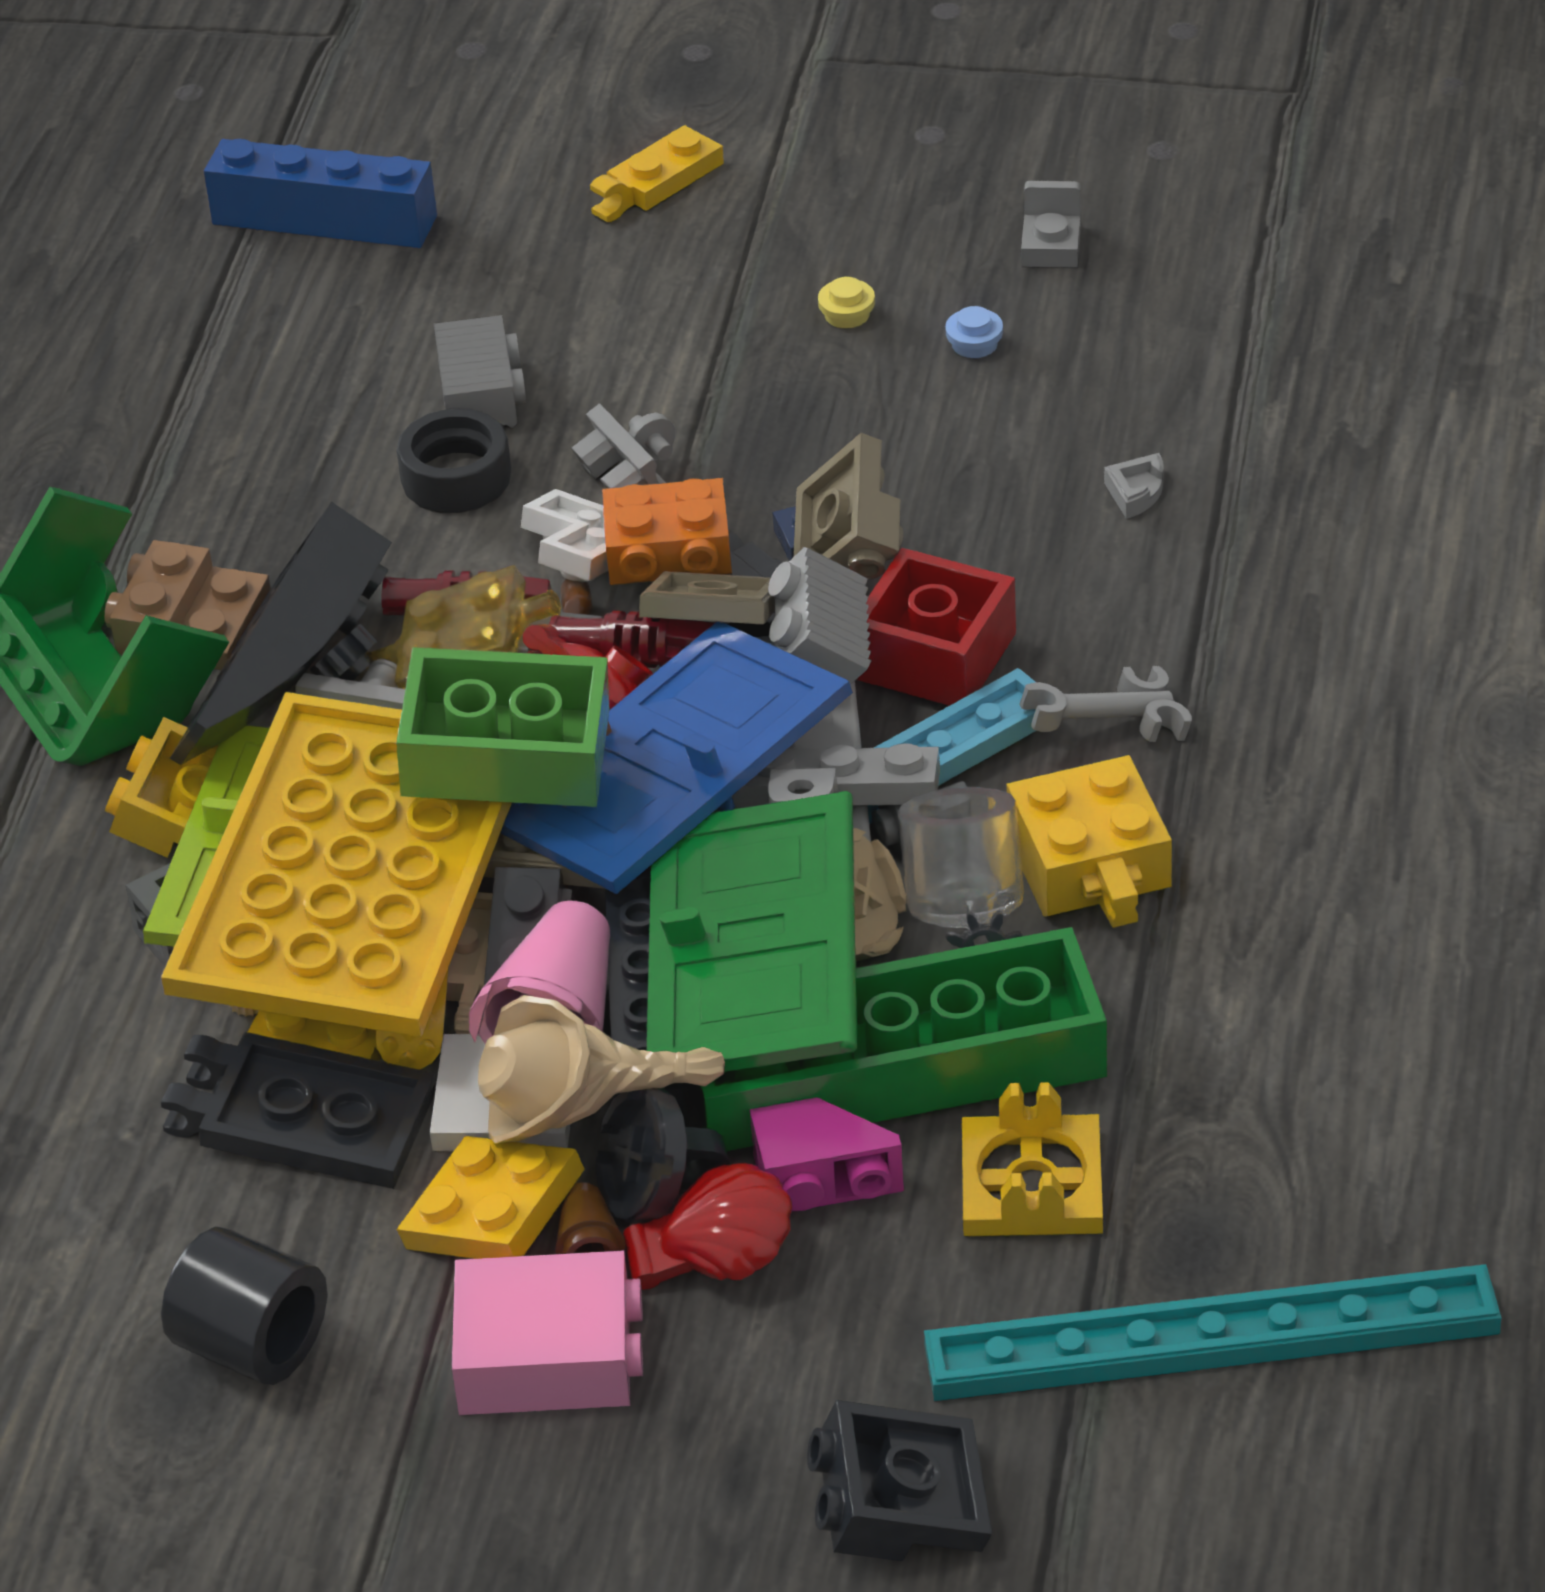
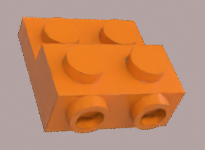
M723 478L688 479L683 482L652 485L632 484L620 488L602 489L605 544L610 585L655 581L664 571L732 574Z

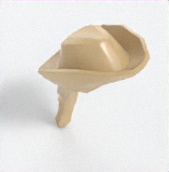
M523 995L501 1008L494 1036L487 1039L479 1062L478 1086L483 1097L490 1101L489 1138L494 1143L516 1142L538 1135L551 1128L560 1129L594 1114L617 1093L663 1088L673 1083L707 1086L723 1075L725 1061L721 1052L705 1047L677 1053L638 1050L611 1039L598 1027L584 1024L583 1020L556 1000Z

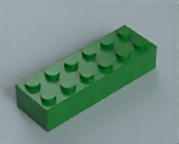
M1069 927L856 968L857 1049L854 1052L726 1071L707 1086L690 1085L702 1128L717 1131L723 1136L726 1151L753 1146L750 1109L817 1097L874 1123L997 1099L1001 1097L1010 1083H1019L1023 1093L1037 1091L1040 1083H1050L1052 1087H1058L1107 1077V1020L1073 928Z

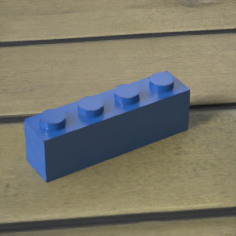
M221 139L204 169L213 225L421 248L437 217L432 168L429 161L410 160L401 156L383 157L356 154L347 150L303 148L299 145L283 146L256 143L245 139Z

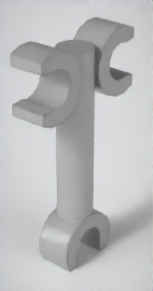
M1152 666L1147 682L1137 678L1131 667H1123L1117 685V692L1063 694L1059 689L1041 682L1025 685L1019 704L1021 709H1036L1031 727L1033 730L1040 732L1056 730L1060 726L1062 719L1142 717L1140 732L1149 742H1156L1161 726L1172 730L1178 741H1185L1192 721V715L1189 710L1175 702L1172 693L1166 691L1169 677L1160 666Z

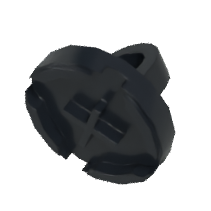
M664 1088L620 1093L613 1099L603 1118L601 1133H608L609 1138L607 1151L598 1150V1156L596 1157L595 1168L598 1188L611 1214L615 1218L625 1219V1222L644 1224L663 1217L671 1208L679 1190H688L700 1176L712 1168L730 1165L723 1136L717 1131L706 1128L686 1127L683 1114L675 1097Z

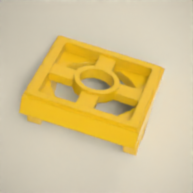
M1010 1083L999 1098V1116L962 1117L964 1236L1103 1234L1099 1114L1061 1115V1097L1050 1083H1040L1036 1093L1037 1104L1033 1107H1027L1024 1105V1093L1019 1083ZM1021 1144V1157L1011 1162L1006 1169H982L984 1160L997 1147ZM1042 1144H1061L1068 1147L1078 1157L1082 1167L1057 1168L1050 1160L1042 1157ZM1027 1170L1043 1172L1039 1181L1038 1191H1026V1183L1021 1172ZM1064 1190H1076L1071 1196L1064 1199ZM1001 1191V1200L993 1197L989 1192Z

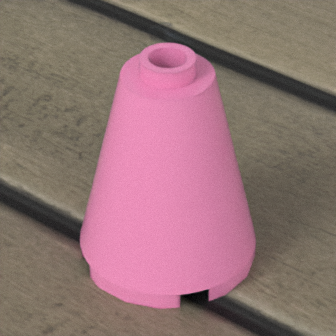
M563 901L553 905L475 997L469 1012V1032L474 1042L479 1034L486 1044L487 1039L494 1036L501 1008L523 995L556 1000L583 1020L584 1024L598 1027L603 1032L610 926L606 918L597 909L584 902Z

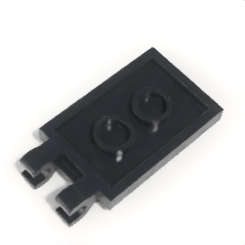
M249 1032L243 1033L238 1046L222 1043L207 1035H193L184 1053V1060L193 1062L186 1077V1083L189 1085L176 1082L169 1084L161 1101V1108L170 1110L163 1125V1131L172 1136L182 1138L190 1137L199 1132L200 1146L394 1189L436 1091L435 1073ZM194 1087L200 1089L214 1088L212 1093L197 1090Z

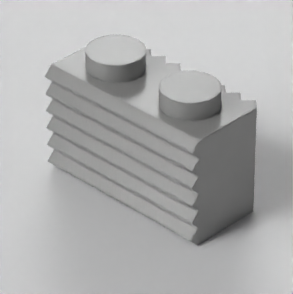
M502 315L435 323L434 331L445 409H472L490 415L502 424L503 427L508 425L513 428L517 424L515 404L526 403L516 333L505 334Z
M804 547L789 562L781 563L771 576L768 591L771 596L775 597V618L769 631L770 640L776 643L777 648L847 679L851 685L868 669L871 662L868 659L871 651L867 650L870 642L867 641L870 635L867 629L870 624L866 622L869 614L866 613L869 605L866 604L868 596L865 595L868 587L865 586L868 578Z

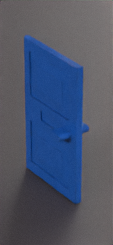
M715 622L609 710L608 721L612 732L606 736L597 807L512 802L500 833L617 894L715 810L720 812L733 810L735 804L732 795L853 693L850 682L724 622Z

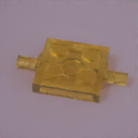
M515 564L494 572H482L465 582L438 591H426L415 599L407 601L400 638L396 640L395 644L371 652L368 651L366 654L373 662L385 659L395 663L397 668L394 682L398 688L406 689L412 647L517 653L518 642L525 628L530 623L553 615H560L561 603L558 595L552 589L524 599L526 581Z

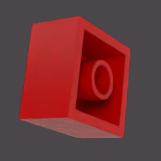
M901 548L868 596L866 604L869 607L866 613L869 614L866 622L870 624L867 632L870 633L867 639L870 645L867 650L871 651L868 657L871 662L868 669L856 680L949 706L981 689L1016 635L1015 577Z

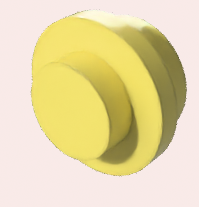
M853 277L837 278L825 285L818 294V306L825 315L826 321L839 328H854L862 325L868 320L870 312L875 305V294L872 287Z

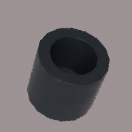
M215 1226L200 1233L184 1249L172 1269L162 1301L161 1320L163 1332L174 1345L262 1384L275 1385L288 1378L299 1367L316 1341L324 1320L328 1298L326 1277L319 1267L231 1229Z

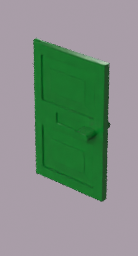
M841 791L711 813L651 864L646 1051H670L677 1053L705 1047L722 1053L725 1061L724 1072L835 1054L852 1053L857 1049L853 796L850 792Z

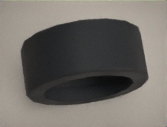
M472 409L436 411L428 413L410 423L399 436L397 459L401 484L406 496L422 508L439 513H461L481 508L497 499L509 485L511 461L508 437L502 424L488 414ZM451 453H471L483 457L470 465L458 468H437L426 464L438 456Z

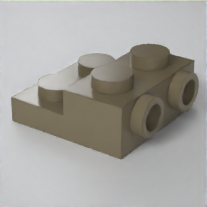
M860 433L797 487L794 556L806 547L868 579L880 577L884 573L885 562L894 558L901 547L903 528L900 526L901 499L880 492L885 476L884 469L881 467L882 440Z

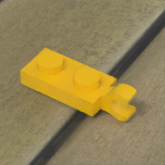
M683 125L607 171V175H601L594 179L590 184V190L604 199L601 203L591 208L592 214L606 222H612L633 205L645 211L649 210L723 165V145Z

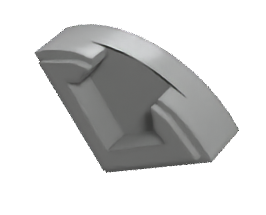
M1160 453L1104 467V484L1126 519L1146 511L1159 499L1164 485V465Z

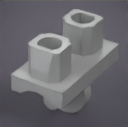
M600 403L586 413L595 430L571 449L583 468L594 479L619 461V465L600 479L606 489L620 488L632 484L652 485L666 483L656 473L657 464L655 462L657 459L667 460L673 454L672 445L675 441L676 430L674 424L666 416L656 412L646 414L643 417L636 415L630 420V430L627 432Z

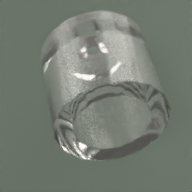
M981 787L951 788L913 797L901 805L898 811L907 908L914 918L942 927L968 928L969 926L966 921V912L971 911L976 916L978 923H990L992 915L997 910L1001 911L1003 917L1021 907L1025 895L1016 800L1011 794L998 789Z

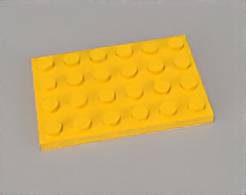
M285 692L163 971L161 979L164 994L422 1037L512 802L403 797L400 793L396 745L401 709Z

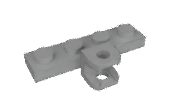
M904 743L891 746L890 748H853L848 745H834L826 749L790 750L788 748L732 795L735 808H746L848 791L853 796V805L936 804L940 775L939 747H918L913 744Z

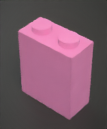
M624 1251L455 1260L452 1373L459 1415L630 1406V1377L643 1376L641 1333L630 1334V1322L642 1321L643 1310L640 1279H627Z

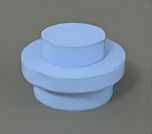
M969 306L954 313L949 317L945 326L946 337L952 344L953 350L967 358H981L991 354L997 348L998 342L1003 335V322L996 313L979 306Z

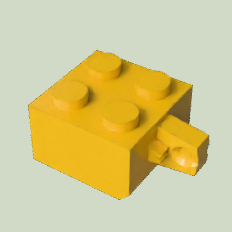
M1130 755L1006 784L1008 841L1043 917L1100 904L1113 928L1138 922V913L1135 907L1138 904L1139 894L1172 887V839Z

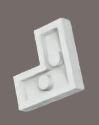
M554 489L523 505L521 528L543 535V540L540 541L538 563L561 571V575L564 578L572 581H592L599 575L607 572L608 563L603 505L558 489Z

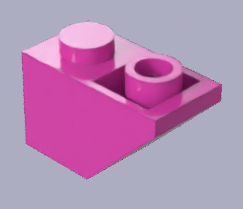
M817 1097L750 1109L755 1164L760 1170L771 1173L779 1178L783 1190L790 1195L792 1200V1211H804L814 1207L858 1199H870L904 1191L902 1146L898 1134Z

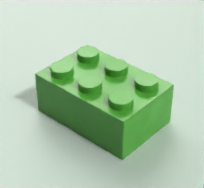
M412 647L396 742L401 796L597 807L609 718L608 659L606 657Z

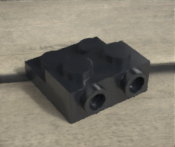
M836 1400L822 1428L817 1427L813 1430L808 1443L807 1464L810 1471L822 1473L824 1486L820 1489L816 1501L815 1522L819 1530L831 1532L834 1553L903 1561L913 1543L976 1552L984 1550L992 1535L973 1419Z

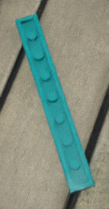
M1483 1264L924 1330V1346L934 1401L1498 1335L1501 1332L1502 1318L1487 1265Z

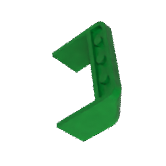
M50 486L0 573V685L53 760L83 766L137 744L141 735L149 739L154 737L163 717L181 724L190 713L193 703L230 642L225 635L146 615L121 657L101 630L105 623L107 600L112 592H118L115 579L104 562L132 513L128 507Z

